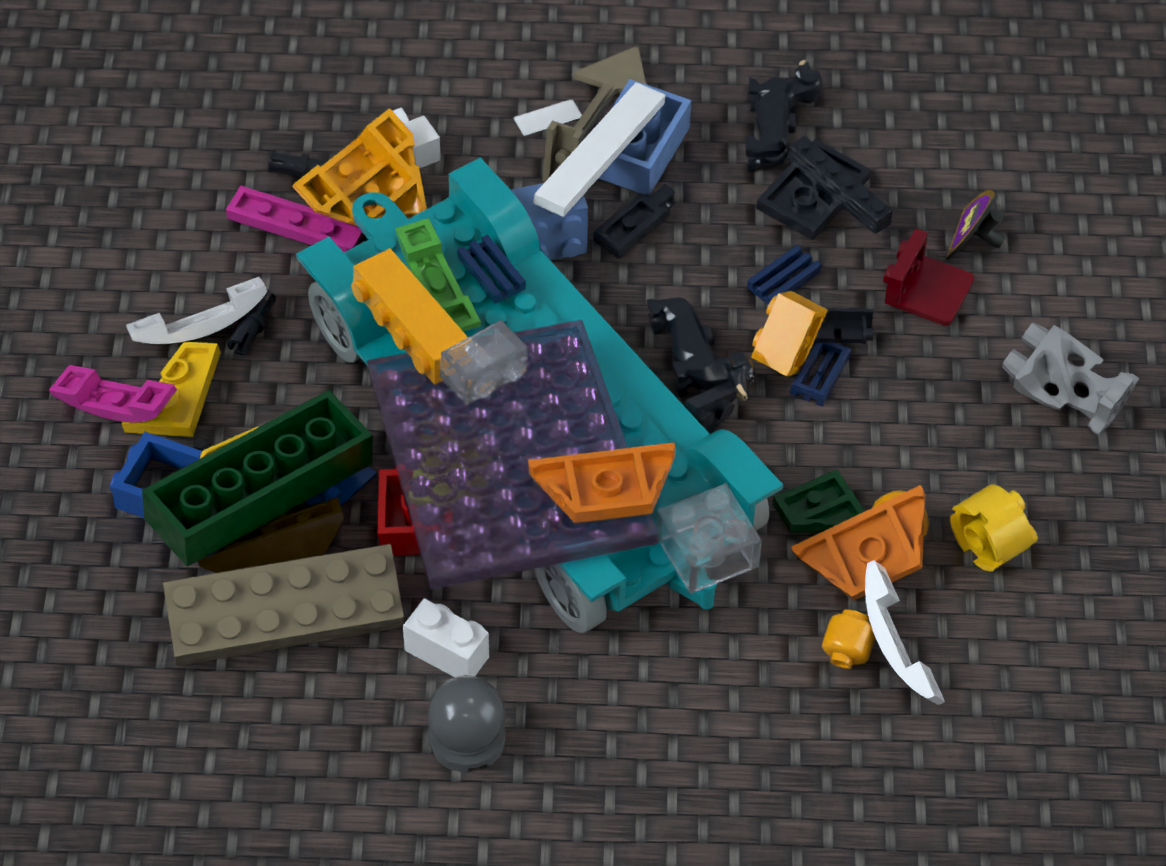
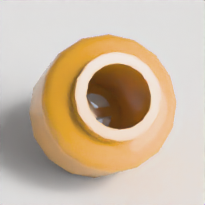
M849 609L843 610L842 614L832 616L822 641V648L831 657L830 662L833 665L843 669H852L853 665L864 664L868 661L876 639L869 616Z

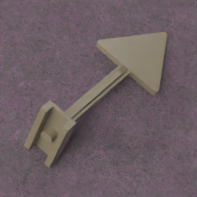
M637 47L575 71V80L600 87L601 89L574 127L553 120L548 126L543 170L544 182L548 180L584 140L616 93L621 94L629 79L646 84Z

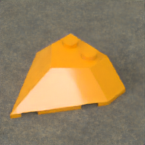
M390 108L367 125L358 138L321 167L319 165L314 167L292 186L315 213L355 226L357 225L353 220L352 206L358 197L366 193L377 192L388 196L408 219L427 209L419 165L416 166L413 147L415 146L413 133ZM368 205L363 208L366 215L370 218H380L386 212L380 205Z

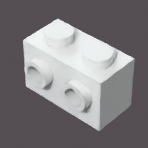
M424 598L403 625L405 651L453 677L463 675L475 677L489 658V632L485 631L477 622L466 621L453 614L445 605L434 604Z

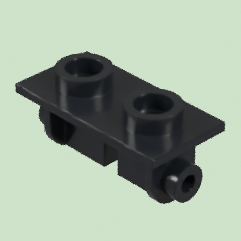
M826 308L828 311L813 343H834V333L841 334V343L866 344V341H873L872 320L874 309Z

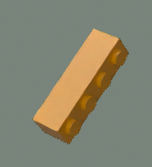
M391 248L353 266L354 282L351 284L354 296L360 303L364 302L369 307L377 324L380 326L384 325L392 334L396 346L400 350L404 349L410 355L419 373H425L435 385L472 365V341Z

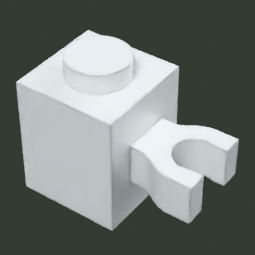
M402 108L393 110L413 133L415 144L413 152L416 166L419 165L420 169L440 161V137L426 117L423 115L409 121Z

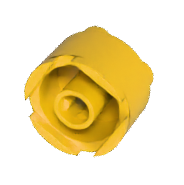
M991 484L952 508L955 513L950 516V525L958 544L964 552L971 549L978 557L973 562L985 571H994L1029 549L1038 540L1036 531L1029 524L1023 512L1025 509L1024 500L1014 490L1008 493L1000 486Z

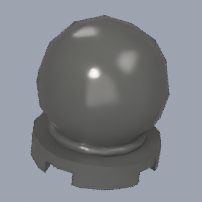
M469 675L446 680L434 691L427 710L429 744L434 752L435 759L447 769L461 773H468L469 768H478L487 764V767L491 766L502 755L506 744L505 709L498 691L485 679Z

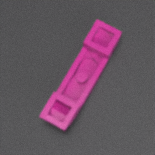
M68 365L49 391L61 401L102 418L121 422H144L155 418L177 389L173 384L147 380L142 387L101 380L95 369Z

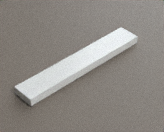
M636 82L534 194L533 204L564 217L665 103L666 95Z

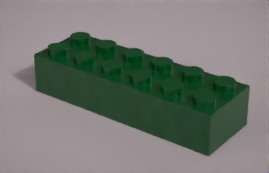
M327 390L143 489L144 519L185 566L188 567L371 465L373 459V435L330 390Z

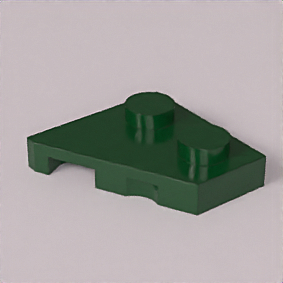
M837 469L773 496L772 505L790 532L821 533L865 512Z

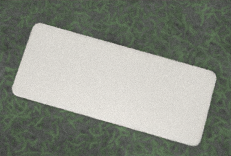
M567 100L516 116L514 120L522 134L529 135L547 129L552 120L563 124L579 119L582 115L574 101Z

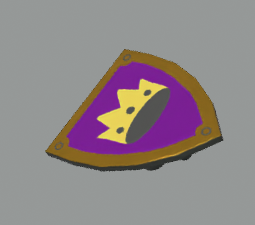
M986 190L963 209L946 259L949 260L969 240L972 234L996 248L1001 247L1005 236L996 232L993 228L1002 221L1003 215L997 209L992 210L987 215L998 197L995 191Z

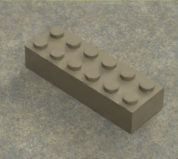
M391 544L163 582L177 666L403 628L404 614Z

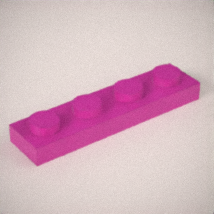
M244 186L239 187L226 209L227 219L309 245H313L330 236L343 253L361 244L365 238L364 233L358 226L315 213L311 207Z

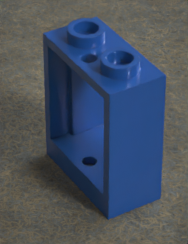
M144 432L137 444L134 443L130 447L127 461L122 470L116 471L112 477L110 491L113 494L115 508L144 518L143 489L135 487L149 461L153 459L182 469L199 460L202 451Z

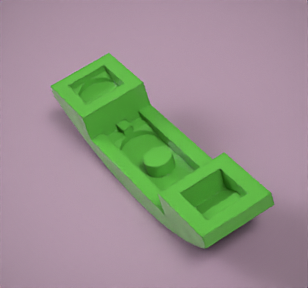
M423 219L395 228L396 236L409 270L460 329L466 331L481 326V321L468 295H463L442 253L441 241L430 219Z

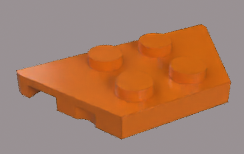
M675 443L528 460L529 475L574 523L652 514L675 459Z
M921 485L810 537L792 546L791 549L799 559L855 601L866 595L865 576L867 563L873 560L886 569L892 583L922 569L926 494Z

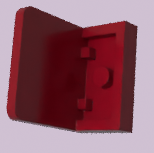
M915 228L909 241L904 239L901 242L896 256L898 259L896 264L890 263L883 277V283L887 284L884 303L940 325L949 326L952 324L974 283V275L925 256L928 233Z

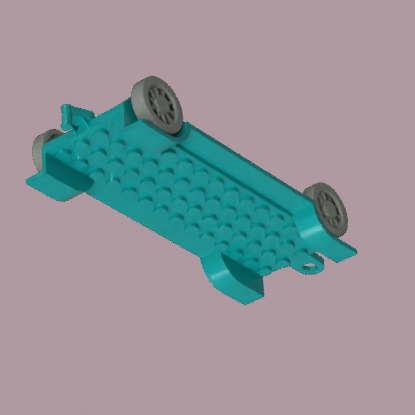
M481 157L448 174L449 198L409 219L388 196L382 193L371 192L358 197L352 206L353 220L368 240L343 253L329 236L296 253V259L316 281L310 285L308 297L317 325L329 345L342 359L350 363L362 359L427 437L488 439L494 441L495 451L486 506L528 555L535 552L534 569L540 587L551 607L567 626L576 632L586 633L605 621L607 609L619 612L664 584L696 602L703 609H710L714 606L717 579L714 576L706 575L702 561L765 526L769 520L767 498L782 490L783 484L734 433L725 429H719L709 434L541 251L535 227L524 206ZM368 205H380L386 212L380 218H370L366 215L363 208ZM427 218L430 219L441 241L442 253L463 295H468L481 321V326L463 331L472 341V365L435 385L425 373L421 374L418 372L410 355L404 349L400 350L396 346L392 334L384 325L380 326L377 324L369 307L364 302L360 303L356 299L351 288V284L354 282L353 266L389 248L408 268L396 236L395 228ZM486 235L493 240L526 281L525 290L497 304L492 301L457 257V249L463 246L465 249L470 248L469 243L475 240L479 244L482 242V237ZM477 256L473 257L497 289L503 291L502 287L490 276ZM675 443V459L652 514L574 523L529 475L528 460Z

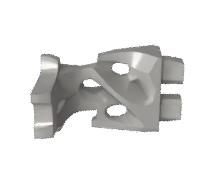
M1031 323L1021 341L1035 350L1028 359L1013 349L1002 365V368L1015 378L1013 388L1019 393L1059 411L1066 405L1081 411L1091 419L1088 426L1098 436L1116 418L1139 381L1137 376L1126 372H1121L1114 378H1104L1092 372L1091 370L1095 366L1101 365L1103 359L1055 325L1049 331L1038 324ZM1078 354L1084 358V365L1076 366L1068 361V355ZM1047 383L1055 384L1059 389V394L1051 396L1044 389V386ZM1078 384L1089 389L1088 397H1078L1074 393V386Z

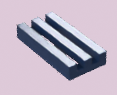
M488 235L482 237V242L479 244L476 240L469 243L470 248L465 249L464 246L457 249L459 260L495 304L526 289L524 278ZM477 256L490 276L502 287L503 291L497 289L473 257Z
M797 244L748 279L747 288L769 305L774 296H778L779 293L794 292L821 272L822 264L818 261L813 262L812 256L809 253L803 254L802 248ZM802 267L806 268L789 280L790 276ZM777 285H782L771 294L767 293Z
M835 342L815 343L791 385L790 395L797 397L798 393L803 395V400L810 402L811 398L817 400L816 405L823 407L851 356V348ZM823 348L829 349L809 386L804 385ZM836 353H839L840 355L821 390H817Z

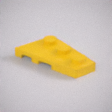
M183 342L160 372L162 378L159 382L173 384L177 391L155 418L144 422H122L121 425L124 432L138 434L148 432L155 435L193 437L221 354L218 343Z

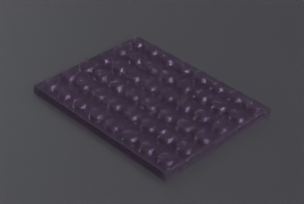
M582 320L471 340L472 365L435 385L425 373L421 374L418 372L408 353L367 360L369 376L430 590L658 544V531L652 514L574 523L529 475L528 460L628 448Z

